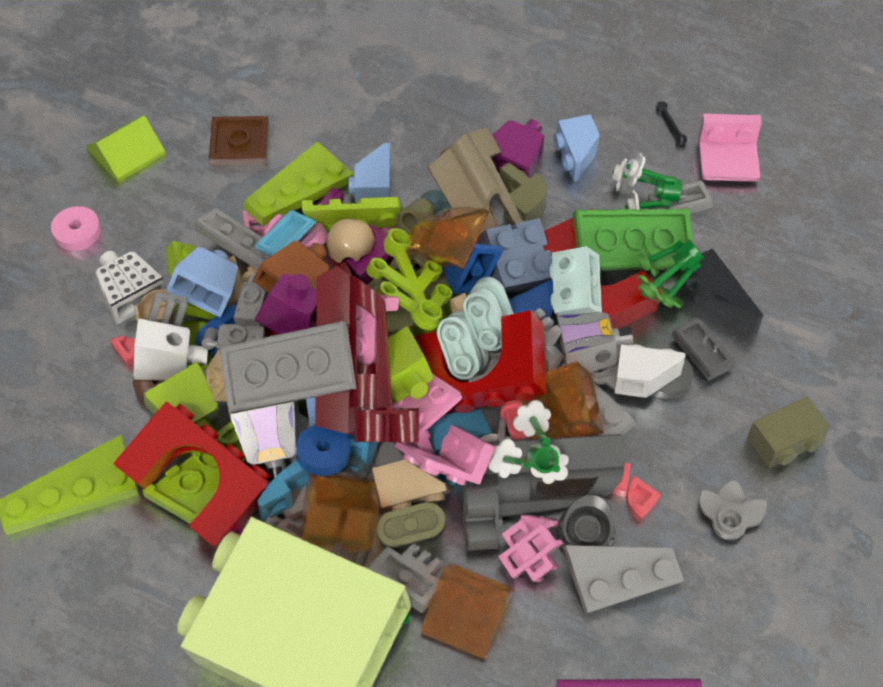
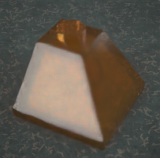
M456 207L421 220L411 231L409 237L411 244L408 249L428 260L437 262L439 265L464 269L490 211L485 208Z

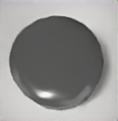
M597 495L579 497L559 519L560 524L557 526L558 540L561 539L564 543L561 545L563 550V546L566 545L613 546L615 543L616 529L612 508L606 500Z

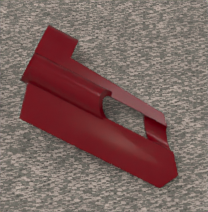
M335 266L317 276L316 327L341 321L347 322L357 389L315 397V426L354 436V442H419V408L392 407L385 300L378 296L363 281ZM357 305L366 310L375 319V358L371 364L367 365L361 363L356 358Z

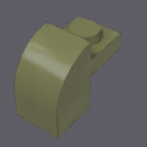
M507 163L501 168L500 177L522 220L541 219L545 211L547 193L544 178L539 173L528 178L524 171L517 169L511 163ZM504 210L503 216L511 222L507 213Z

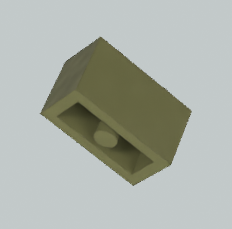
M806 396L753 421L747 439L766 465L771 468L779 463L786 465L792 462L798 454L806 450L813 452L825 443V436L830 425Z

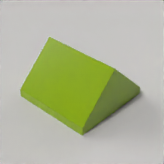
M145 115L133 118L86 145L87 150L117 182L124 180L166 155L162 144Z

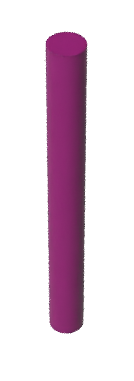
M701 678L557 679L556 687H702Z

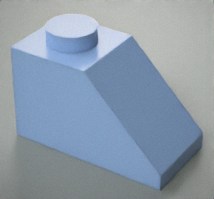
M383 143L355 164L354 177H349V194L355 195V204L361 198L390 197V143Z

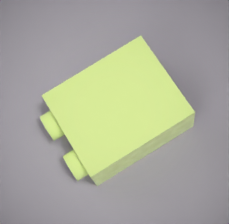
M251 517L241 535L230 532L221 541L215 553L212 566L213 570L220 574L207 598L195 595L187 603L179 619L177 632L185 637L180 647L196 664L243 687H372L411 608V603L406 586Z

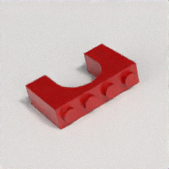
M573 218L544 231L548 244L543 248L544 251L550 250L551 255L553 252L576 248ZM644 270L616 284L601 286L602 313L605 312L609 315L612 329L623 327L657 310L659 303L654 299L649 301L643 297L638 288L641 285L637 279L638 275H644L648 281L653 282Z
M532 310L501 317L502 349L500 358L490 373L473 382H459L450 372L437 336V331L414 336L432 374L458 390L462 395V399L445 414L454 412L469 413L474 408L484 406L499 407L504 402L514 400L529 401L534 399L535 396L546 394L544 327Z
M166 401L113 464L145 489L157 479L172 460L182 454L201 452L212 456L219 469L218 488L214 496L189 527L218 549L223 538L230 532L237 534L258 509L257 501L269 485L267 480L270 478V475L256 464L251 468L241 461L245 455L230 443L226 448L218 443L216 440L219 435L204 423L201 427H198L191 420L194 418V415L179 403L175 408Z

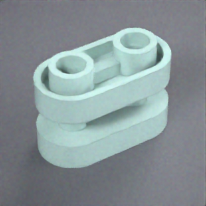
M484 277L476 282L471 292L465 298L463 309L477 344L487 351H496L502 348L501 317L514 313L503 285L495 278Z
M464 310L455 311L440 322L437 328V336L450 372L459 379L472 378L487 364L489 359L488 351L477 344Z

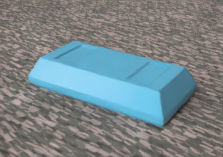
M290 210L255 245V248L271 257L291 242L300 241L313 228L316 221Z

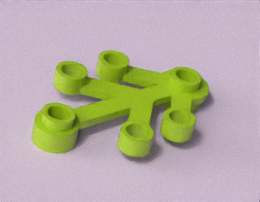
M392 228L384 239V250L390 256L395 257L401 274L389 267L381 258H372L366 271L374 279L385 277L392 282H382L376 291L377 294L399 297V305L411 313V317L417 326L427 330L437 329L442 321L443 312L441 306L448 303L453 295L452 290L447 285L437 284L431 293V300L426 299L423 292L431 281L434 282L438 279L442 272V267L437 262L428 260L422 267L421 275L417 279L406 253L412 242L411 237L402 229ZM395 285L410 294L411 298L398 291Z

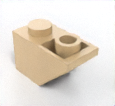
M406 460L372 468L381 507L384 509H392L394 511L412 506V503L423 500L435 504L444 501L445 494L453 492L451 485L419 469V466Z

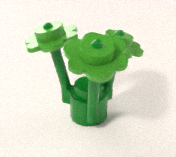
M690 239L685 243L678 240L672 246L653 255L649 252L647 246L642 244L640 248L642 254L638 257L640 266L646 272L651 270L654 276L659 274L655 261L674 252L676 254L672 258L676 263L652 283L644 275H638L637 279L641 283L638 288L641 295L649 301L654 299L657 303L662 302L663 305L670 308L673 305L681 308L684 303L675 294L692 273L701 267L699 262L705 257ZM680 268L682 271L687 269L670 290L661 285Z

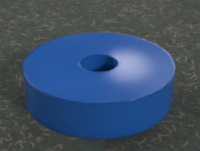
M314 425L305 429L297 439L296 459L299 465L311 474L318 476L336 474L349 461L350 441L345 433Z

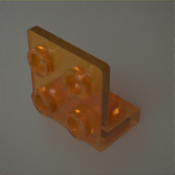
M453 563L443 567L421 628V633L480 658H485L488 655L505 605L512 601L516 589Z

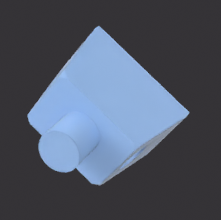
M197 247L176 266L166 292L187 297V302L221 318L233 291L238 266L229 261L226 253L221 250L210 252L202 247Z

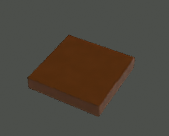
M212 117L209 148L210 166L267 165L269 117Z

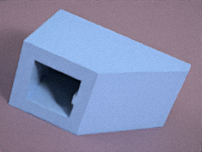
M591 114L558 121L557 133L553 135L555 148L562 153L563 167L565 171L570 172L573 181L580 180L597 155L600 134Z

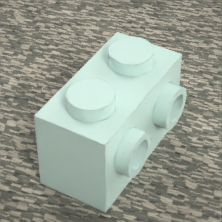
M587 246L553 252L550 276L553 280L554 293L551 295V305L554 313L557 315L602 313L599 254Z

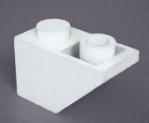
M621 344L614 393L647 398L681 375L685 353L676 352L672 349L661 350L645 348L636 344Z

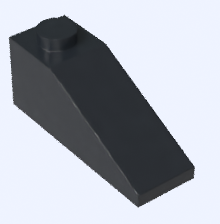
M714 249L703 252L702 255L705 258L699 262L701 267L692 273L681 289L687 292L697 304L752 335L758 333L764 316ZM680 268L678 280L687 269L682 271Z

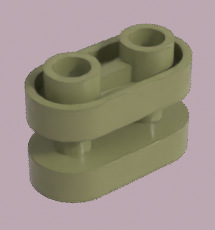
M430 502L390 511L379 519L377 536L383 545L390 548H398L432 539L442 531L445 525V515L438 505Z

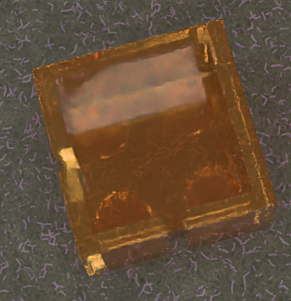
M577 361L545 372L546 394L535 396L534 399L529 401H521L522 405L527 406L531 401L538 400L543 404L544 408L549 409L551 417L547 420L549 428L545 432V435L549 438L592 436L605 433L592 374ZM536 432L533 436L528 437L529 439H539Z
M309 473L302 505V540L315 546L333 545L335 542L340 543V547L349 551H371L379 519L376 482L332 475L318 476Z

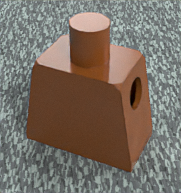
M293 241L263 261L252 281L267 293H270L283 274L290 276L302 274L309 279V286L317 289V276L329 270L328 264L323 261L327 252L319 243H313L309 248H306L299 241Z

